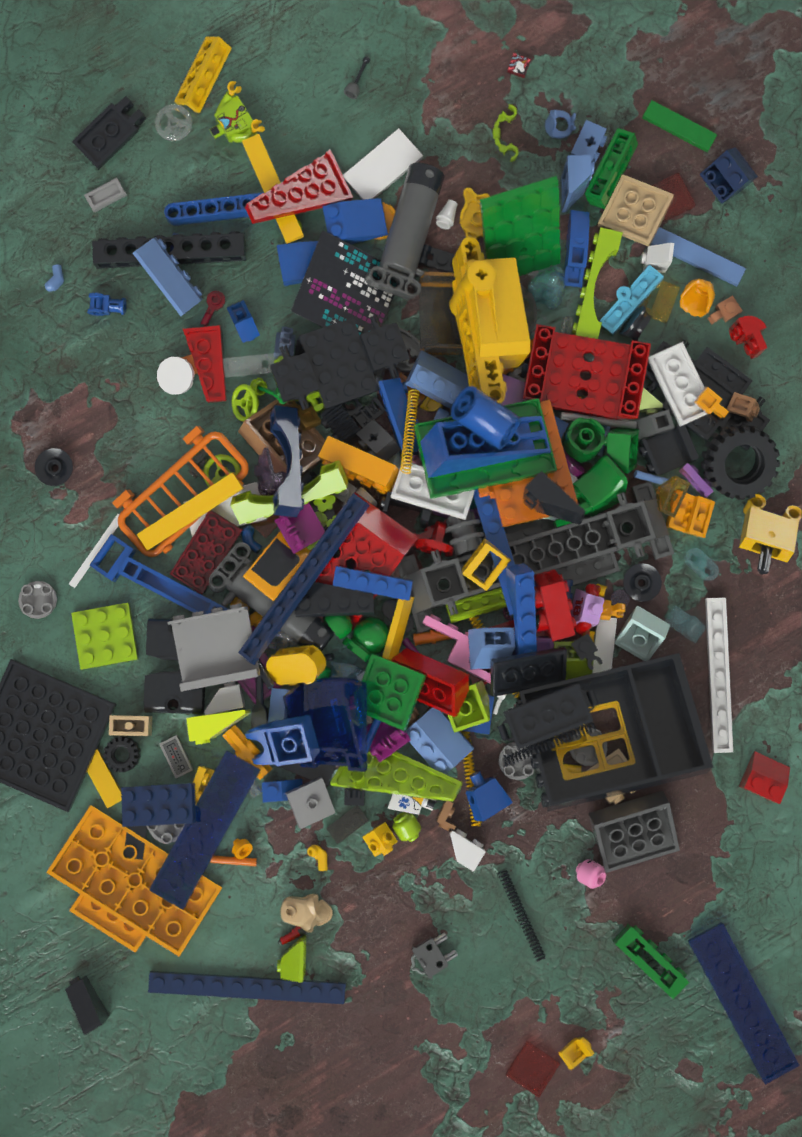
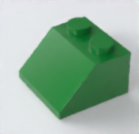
M615 428L605 436L604 443L605 447H607V453L624 473H629L637 467L639 429Z

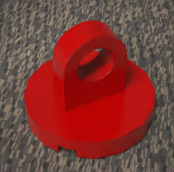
M439 521L434 525L431 539H417L415 546L428 554L439 550L440 556L441 553H445L446 557H451L454 552L452 546L443 543L446 523Z

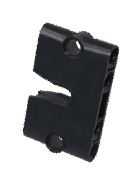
M148 618L146 655L163 660L178 661L172 625H168V622L173 621V619ZM180 668L175 672L163 671L145 675L144 712L204 714L205 687L181 691L180 683L183 682ZM174 699L179 703L176 710L170 707V703Z

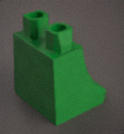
M607 455L601 457L587 473L573 483L576 498L581 503L579 506L586 511L584 516L590 514L593 517L618 504L617 494L626 493L628 482L626 476Z

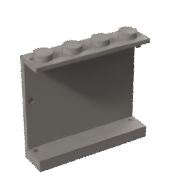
M242 604L231 605L230 610L223 611L222 607L211 609L210 614L205 615L203 611L195 612L189 618H185L184 615L174 616L173 621L168 622V625H172L183 682L180 683L181 691L254 678L261 675L258 661L253 665L238 653L252 634L247 606L242 607Z

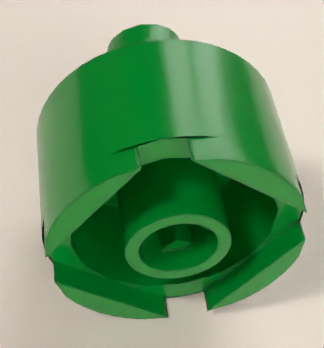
M578 418L569 426L564 435L562 446L566 453L577 462L589 461L599 453L604 445L605 430L595 419Z

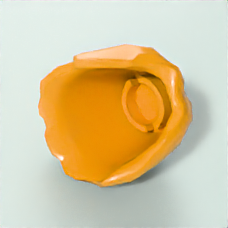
M701 278L691 280L680 295V307L695 317L706 315L715 298L713 284Z

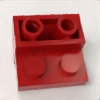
M743 316L738 318L729 328V335L732 341H735L736 345L744 343V351L751 359L758 357L768 348L761 334L767 326L761 319L755 316Z

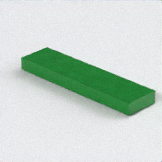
M651 100L642 119L707 153L717 136L716 133Z

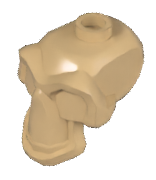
M310 894L304 898H285L280 908V915L284 922L299 926L304 931L312 933L315 925L321 926L332 918L333 911L326 901H318L317 894Z

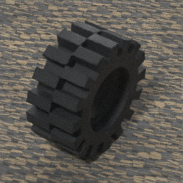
M118 737L109 741L107 747L104 748L105 754H103L105 764H108L107 767L115 772H125L133 769L141 757L139 755L141 751L138 748L137 742L135 743L133 739L128 737ZM119 747H125L129 751V758L125 762H120L115 758V751Z

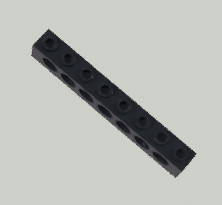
M232 231L229 234L213 232L210 235L194 233L192 236H184L182 234H175L173 237L154 236L158 240L162 239L167 247H174L173 251L168 252V254L175 256L179 262L178 265L246 261L245 237L243 233L238 231ZM137 236L135 239L119 237L116 240L100 238L98 241H92L93 264L96 269L142 267L133 254H128V251L131 248L137 250L153 238ZM225 243L230 244L228 249H222L221 247ZM204 245H212L209 250H203ZM186 246H193L192 250L184 251ZM117 249L115 255H109L111 250Z

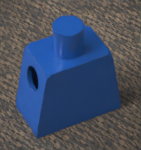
M480 771L470 775L474 786L466 790V795L475 821H485L513 803L495 778L484 779Z

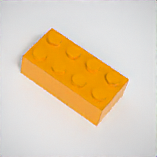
M330 436L327 437L318 455L323 461V465L340 460L349 480L354 481L356 479L367 488L373 486L377 489V492L387 496V492L393 491L399 469L392 463Z

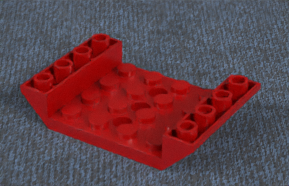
M536 324L523 394L524 400L539 398L540 402L550 400L552 409L614 420L638 419L651 343L632 340L629 345L555 332L556 327ZM586 353H591L594 356V360L587 362L583 356ZM587 371L590 373L591 378L583 380L580 374ZM585 390L588 396L581 399L577 396V392Z
M355 492L354 494L370 506L339 547L340 556L338 558H331L315 582L333 585L336 566L347 567L346 561L349 558L356 561L354 569L369 570L372 573L391 576L419 537ZM349 615L352 621V631L364 615Z

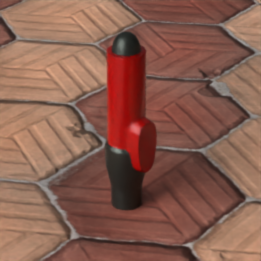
M296 926L291 930L292 932L281 937L278 940V944L284 945L303 936L307 932L301 927Z

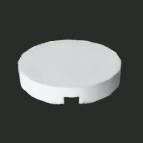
M169 357L159 365L157 380L165 392L169 394H183L193 385L195 372L192 365L186 359Z

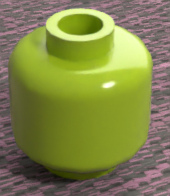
M402 812L393 819L392 828L401 841L412 842L419 837L421 825L414 814Z

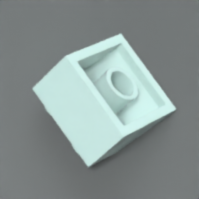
M636 606L622 627L614 644L643 661H648L666 638L670 624L643 608Z

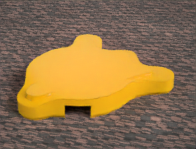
M466 188L463 191L465 205L461 210L460 225L465 233V238L473 237L477 240L483 237L480 199L490 196L487 193L477 195L471 188Z

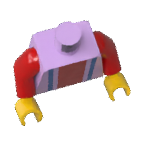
M598 583L588 584L585 587V591L576 589L572 603L573 610H571V616H574L577 624L576 632L580 636L588 633L593 642L596 632L589 630L591 627L599 624L600 616L603 612V597H605L604 594L607 586Z

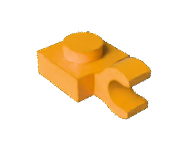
M705 387L694 401L707 414L714 412L719 418H725L729 413L728 410L719 404L722 398L709 387Z
M604 600L600 620L610 621L611 616L623 618L625 604L617 603L611 605V600Z

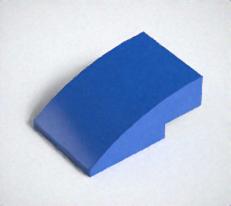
M318 241L276 245L284 286L302 283Z

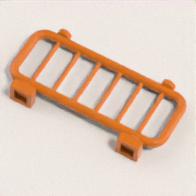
M196 426L183 438L188 445L194 443V446L134 501L132 498L135 494L131 490H125L112 502L116 508H125L118 516V526L143 555L156 557L162 552L167 554L173 549L172 543L198 519L162 541L155 549L146 550L143 543L126 525V517L133 512L146 528L150 525L136 511V508L146 499L162 517L166 516L149 497L160 486L176 505L180 507L182 504L164 485L174 474L194 496H197L198 494L178 472L188 461L210 486L214 485L192 460L201 449H204L228 476L230 474L228 470L206 447L211 440H219L241 465V471L236 477L242 486L244 485L242 480L248 474V463L222 433L210 432L203 437L202 435L205 431L201 426Z

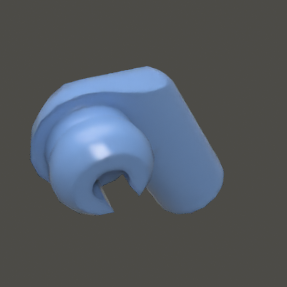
M61 265L52 266L53 276L45 283V289L49 292L56 291L64 283Z

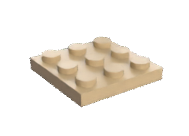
M622 174L598 222V226L623 232L622 236L650 246L674 199V194Z

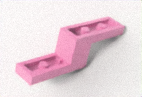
M433 614L430 617L426 615L422 624L456 640L446 662L490 684L491 670L488 673L482 669H470V663H468L470 660L468 632L463 634L457 631V626L450 623L445 625L440 622L441 619Z

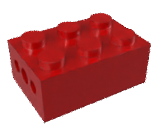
M555 569L534 574L535 609L540 608L536 613V633L546 630L552 641L574 636V628H577L574 616H571L570 610H573L570 598H567L566 592H569L566 580L564 581L562 574L559 575Z

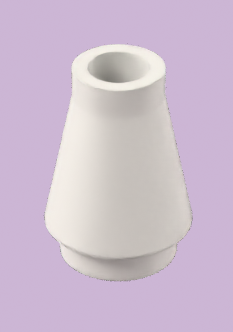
M448 200L437 215L436 224L440 228L450 229L453 226L458 206L455 201Z

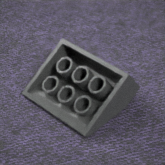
M663 791L588 813L606 873L680 851L670 803Z

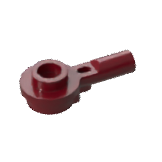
M212 291L207 296L206 300L209 307L200 322L205 327H207L213 313L225 305V296L220 291Z

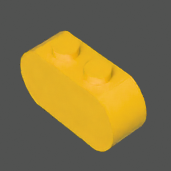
M314 645L281 648L268 659L266 668L271 679L279 685L311 684L325 670L326 660L323 653Z

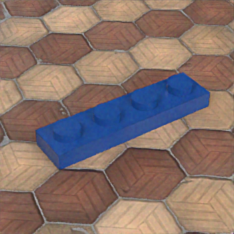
M336 566L332 586L409 601L413 580Z

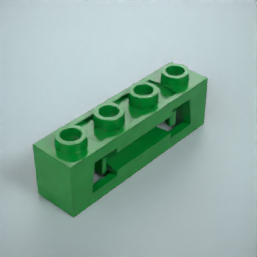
M617 128L585 192L586 199L590 205L602 209L606 208L638 146L635 133Z
M627 924L613 939V942L661 989L674 999L689 983L685 979L687 974L679 966L675 969L670 964L672 960L665 953L660 955L656 951L658 946L650 939L646 941L642 937L644 933L636 925L632 928ZM635 939L642 943L641 946L660 965L673 973L672 977L666 971L661 975L667 982L666 985L660 980L659 974L636 953L640 946L634 941ZM628 945L634 950L633 953L627 948Z

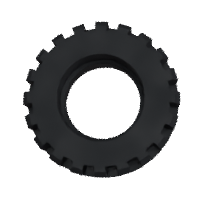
M736 423L731 424L730 428L726 426L720 428L721 432L719 434L715 432L712 435L713 440L706 442L707 450L702 451L701 457L704 458V461L701 462V468L705 470L703 472L704 477L713 488L731 499L744 500L745 497L751 499L756 496L755 493L761 495L765 492L764 488L766 486L770 487L773 484L771 482L772 478H776L778 472L775 471L776 467H780V461L777 459L780 454L779 450L775 448L774 440L770 439V436L765 432L748 424L742 423L739 425ZM750 445L755 451L753 468L743 477H729L725 471V461L728 454L737 446Z

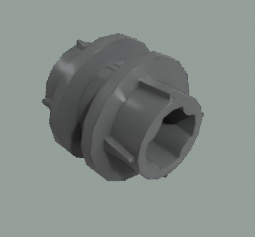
M468 511L466 520L453 516L448 517V520H446L448 528L445 529V535L452 534L453 540L448 542V545L454 547L455 554L458 556L474 553L481 544L482 539L485 538V533H477L476 527L482 524L481 520L476 519L474 512Z

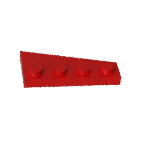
M221 326L183 329L206 401L208 403L227 401Z

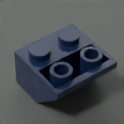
M736 147L726 150L700 174L721 204L745 189L758 177Z

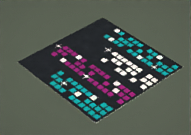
M322 230L291 312L323 328L354 318L359 335L373 329L370 319L372 316L378 315L380 325L384 324L394 295L371 287L366 283L365 275L373 267L379 266V259ZM373 272V279L379 281L378 274ZM390 279L391 286L396 287V281Z

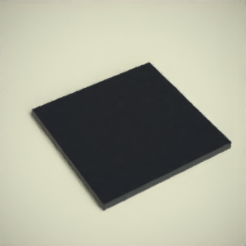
M10 659L0 682V783L66 812H70L108 726L109 715L113 714L117 704Z

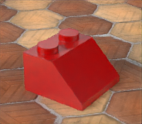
M754 751L739 787L771 802L780 804L788 787L790 767Z

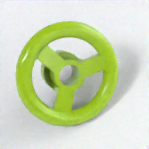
M241 384L236 387L232 394L231 405L236 418L244 422L257 413L259 399L255 390L250 385ZM242 390H246L244 397L241 400L237 399L239 393ZM238 406L244 409L246 416L240 414Z
M226 454L215 455L221 464V460L229 461L235 468V475L241 471L239 463L233 457ZM212 458L206 462L203 469L208 478L209 469L215 462ZM217 464L215 477L211 480L214 484L227 476L226 474L223 477L219 476L222 469ZM204 479L205 483H206L209 487H211V486L209 485V483Z

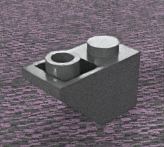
M669 409L635 421L637 422L636 429H639V440L675 428Z

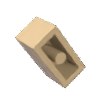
M109 715V735L152 736L153 716Z

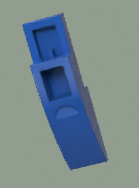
M570 210L562 286L582 288L584 268H586L588 255L589 212Z

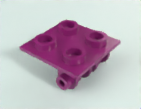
M309 503L304 505L303 510H300L297 517L280 516L274 520L293 554L320 540L325 533L323 526Z
M381 721L369 751L373 756L377 757L379 762H382L411 741L406 731ZM372 723L361 730L365 738Z

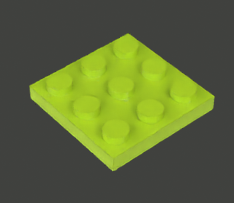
M130 603L71 613L80 670L139 660Z

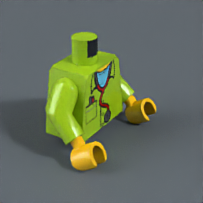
M231 81L227 86L228 91L225 93L214 114L217 125L209 130L214 139L224 134L229 142L242 143V140L257 135V132H264L265 127L259 126L262 123L261 120H252L238 95L235 96V93L241 92V86H237L234 90L236 81Z

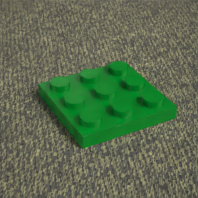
M371 654L351 709L406 731L427 675L379 655Z

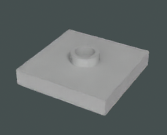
M318 777L286 792L300 829L335 813L322 777Z

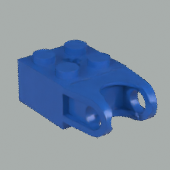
M310 715L272 721L245 732L246 739L257 740L263 745L264 751L252 758L253 763L256 765L282 766L313 761L320 753Z

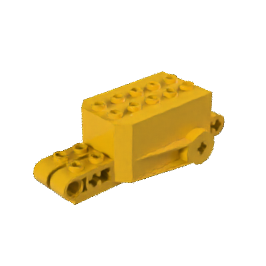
M466 237L462 240L452 259L455 280L452 281L454 294L449 301V307L456 317L469 387L473 386L501 404L505 399L507 391L506 382L503 381L502 377L504 369L518 368L530 353V337L516 258L484 259V253L481 252L479 242L473 237Z

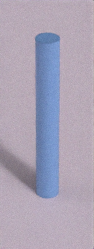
M638 470L634 472V478L682 491H687L688 484Z

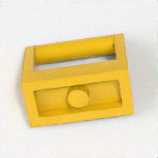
M484 538L462 567V574L488 591L511 559ZM489 551H491L502 560L485 582H483L473 572Z

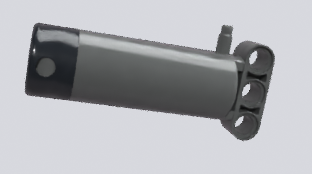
M412 163L409 165L380 264L373 267L365 275L366 283L369 286L410 300L421 292V284L414 277L430 279L431 275L417 267L445 177L438 168L425 163ZM373 272L378 274L379 281L373 279ZM390 279L396 281V287L391 286ZM407 286L413 287L414 294L409 293Z
M244 542L237 543L210 575L209 588L214 593H220L225 589L230 591L221 603L222 606L227 607L237 597L264 617L276 599L272 601L243 577L254 562L249 559L250 546ZM244 550L247 554L241 557L237 555V551ZM228 564H231L235 567V569L233 571H227L224 567ZM215 579H220L223 581V584L215 586L212 582ZM295 610L280 629L300 646L314 645L321 652L335 635L325 620L326 616L295 617Z

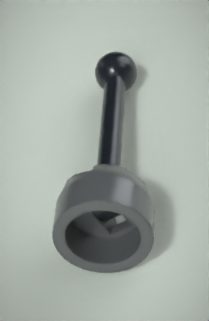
M368 56L363 58V64L355 81L348 83L344 89V94L351 99H357L360 88L358 82L366 64L370 62Z

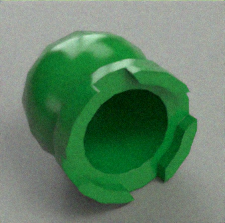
M377 617L364 618L356 624L353 630V638L349 639L346 637L342 644L347 646L349 650L363 661L367 662L371 654H379L384 650L389 627L383 620Z

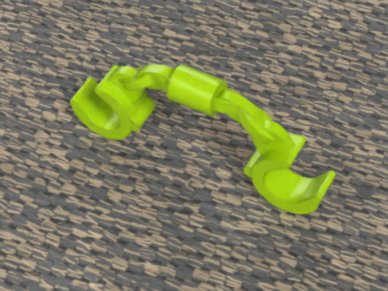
M509 104L508 109L513 112V115L508 116L502 111L493 128V139H495V144L503 155L509 150L515 152V155L510 160V162H513L518 157V148L512 143L508 146L501 145L499 140L500 128H498L500 122L508 121V123H511L516 118L517 109Z

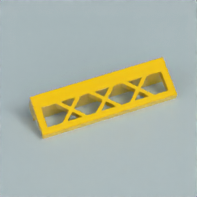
M205 37L174 100L178 105H187L195 113L201 112L232 49L220 37Z

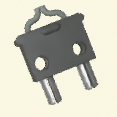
M445 933L434 939L429 937L417 946L411 947L414 953L411 957L412 965L410 967L412 971H417L422 975L426 974L428 978L432 979L433 975L449 966L448 961L458 956L455 950H452L445 956L439 950L437 945L448 938ZM427 944H431L430 949H426ZM414 957L417 958L418 962L424 970L423 972L420 971L418 968H414ZM438 961H441L440 966H436Z

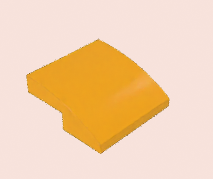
M676 490L666 527L705 538L715 501Z

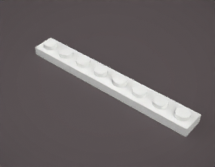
M706 598L712 753L733 752L726 598Z

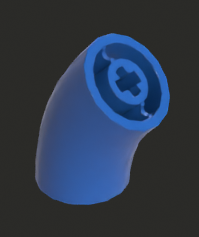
M473 386L466 387L459 393L451 409V416L455 421L498 449H502L510 441L521 423L519 416Z

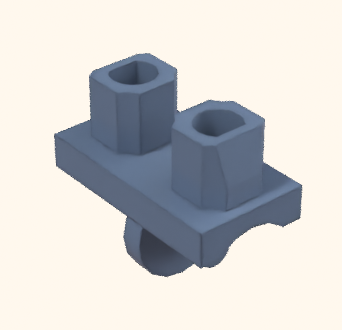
M282 327L281 333L277 332L273 357L278 359L279 356H282L279 348L282 346L284 348L285 345L288 347L290 356H293L295 335H292V328Z

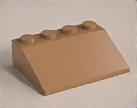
M276 399L246 419L238 432L283 483L286 477V458L278 440L270 432V414L275 405L291 407V401L281 404ZM299 425L298 432L301 433L299 448L302 449L300 465L303 466L302 477L308 470L314 469L322 462L318 455L326 440L315 428L303 431Z

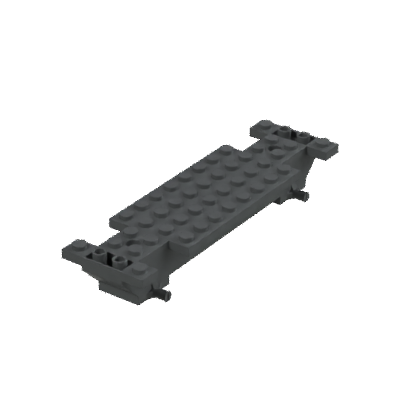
M651 482L632 487L636 503H627L625 492L617 494L620 503L617 509L604 514L600 512L593 517L588 514L584 516L580 525L571 523L554 529L553 520L541 518L523 524L503 527L515 565L525 563L534 571V574L555 569L559 575L562 574L563 579H573V585L620 571L615 552L634 547L636 556L639 558L645 556L641 544L647 542L650 543L655 560L673 555L674 551ZM623 524L630 526V533L623 532ZM435 550V552H431L434 563L430 567L420 570L418 569L414 554L406 556L401 560L398 565L401 578L413 580L411 597H414L411 612L418 633L432 629L422 624L426 615L430 617L433 614L431 609L448 605L451 615H454V613L458 614L455 604L457 600L487 592L462 574V567L473 553L458 556L454 551L455 559L442 561L439 550ZM490 551L473 572L483 582L495 569ZM498 578L488 591L501 588ZM446 580L449 583V588L446 590L440 589L438 586L439 581Z

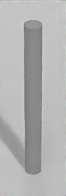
M561 412L560 420L574 421L584 417L585 419H595L601 425L629 429H636L637 426L635 421L614 420Z

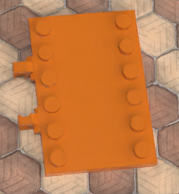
M550 400L542 401L540 404L557 467L556 472L549 473L547 476L578 504ZM535 477L478 489L480 498L490 496L491 499L496 500L502 527L550 517L537 512L534 508L531 510L524 504L525 486Z

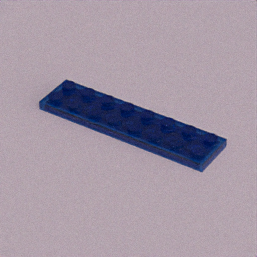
M229 751L225 752L196 804V823L185 824L149 891L182 910L186 907L261 769Z
M721 922L688 940L692 951L763 1083L766 1085L800 1066L724 924Z

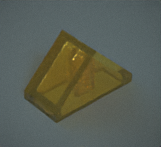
M674 476L656 488L658 511L675 518L691 483L678 476Z

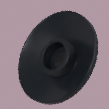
M47 449L35 461L34 467L37 478L48 486L62 485L72 475V459L61 449ZM58 465V470L54 472L52 470L53 466Z
M640 563L633 565L627 570L623 578V586L630 598L645 602L652 600L658 595L662 586V580L657 569L649 564ZM639 580L644 581L643 587L638 585Z

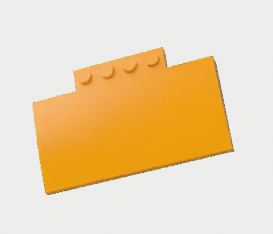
M90 805L46 872L80 894L69 910L70 912L135 953L147 936L180 957L222 889L221 886L132 830L122 827L121 823ZM127 833L145 843L143 860L135 859L137 849L133 845L125 846ZM132 847L135 850V855L132 858H126L124 856L125 848Z

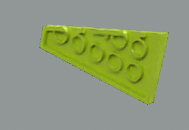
M358 734L330 782L331 786L451 802H454L462 787L461 781L396 751L382 762H379L377 757L373 756L370 751H368L365 760L357 757L365 741V737Z

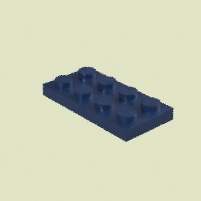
M195 783L121 787L122 827L196 823Z

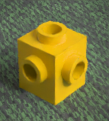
M386 822L373 828L362 837L375 857L381 853L384 856L393 850L392 846L398 842Z

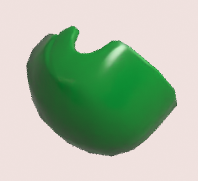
M350 616L325 617L332 631L340 639L345 638L352 631Z

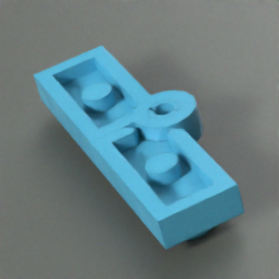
M649 264L630 288L627 286L618 288L616 293L618 301L599 321L602 322L601 326L614 335L659 285L664 276Z

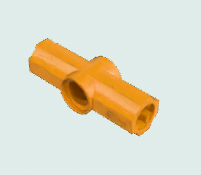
M234 725L222 735L235 750L237 757L245 765L249 766L257 778L261 780L273 769L270 765H256L253 763L252 758L261 752L250 739H246L239 727Z

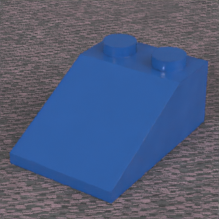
M381 198L342 201L323 206L327 232L349 244L388 235Z

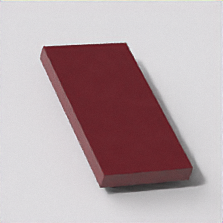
M210 510L170 575L203 595L209 585L210 575L230 552L243 529Z

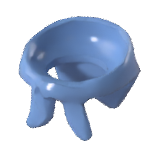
M551 110L545 121V130L548 135L557 139L568 137L573 130H576V126L573 123L576 113L570 117L565 111ZM562 117L567 121V130L559 131L556 129V118Z

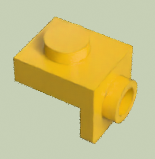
M584 1037L572 1039L558 1054L570 1070L574 1069L586 1057L592 1056L594 1052L591 1049L590 1042Z

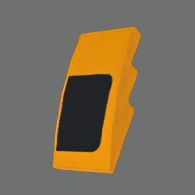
M280 531L243 577L274 601L312 550H308L306 547L293 554Z

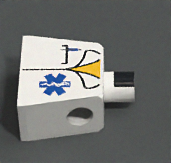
M392 794L388 809L419 814L421 807L433 810L436 799Z

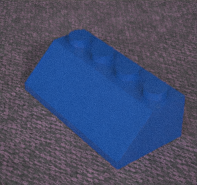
M400 378L382 380L378 382L379 392L397 445L401 449L400 454L402 455L408 402L406 393H408L405 382H401ZM415 434V442L413 443L414 449L412 453L413 455L419 454V447Z

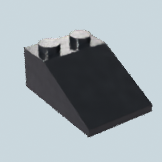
M542 471L525 486L523 499L524 504L532 510L534 508L539 513L578 525L582 523L586 511Z

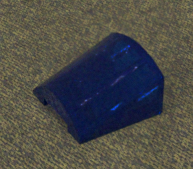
M320 678L311 684L299 683L283 696L288 719L310 715L320 753L313 761L302 762L300 767L317 768L320 764L347 766L348 771L365 772L367 770V683L351 678Z

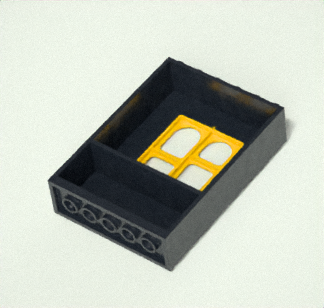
M679 653L519 691V696L516 698L517 702L515 703L518 706L579 683L581 690H594L599 705L595 706L590 713L615 708L621 726L618 731L597 736L588 735L585 729V736H583L580 730L582 736L580 740L563 742V745H561L558 739L559 746H557L554 740L556 748L551 743L552 749H550L547 743V751L543 744L545 752L540 747L541 754L536 748L537 755H535L532 749L534 756H531L530 761L532 768L537 770L535 780L538 789H542L540 799L542 807H546L547 812L707 774L713 768ZM584 693L583 695L588 705V708H591V704L589 702L587 694ZM619 738L624 739L629 760L614 765L607 764L602 744ZM586 746H593L595 748L599 762L597 769L581 773H571L565 769L563 757L568 751Z

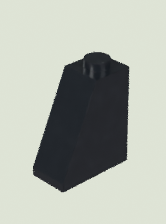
M87 975L82 978L80 976L73 978L69 981L70 985L65 989L84 1035L101 1026L110 1017Z

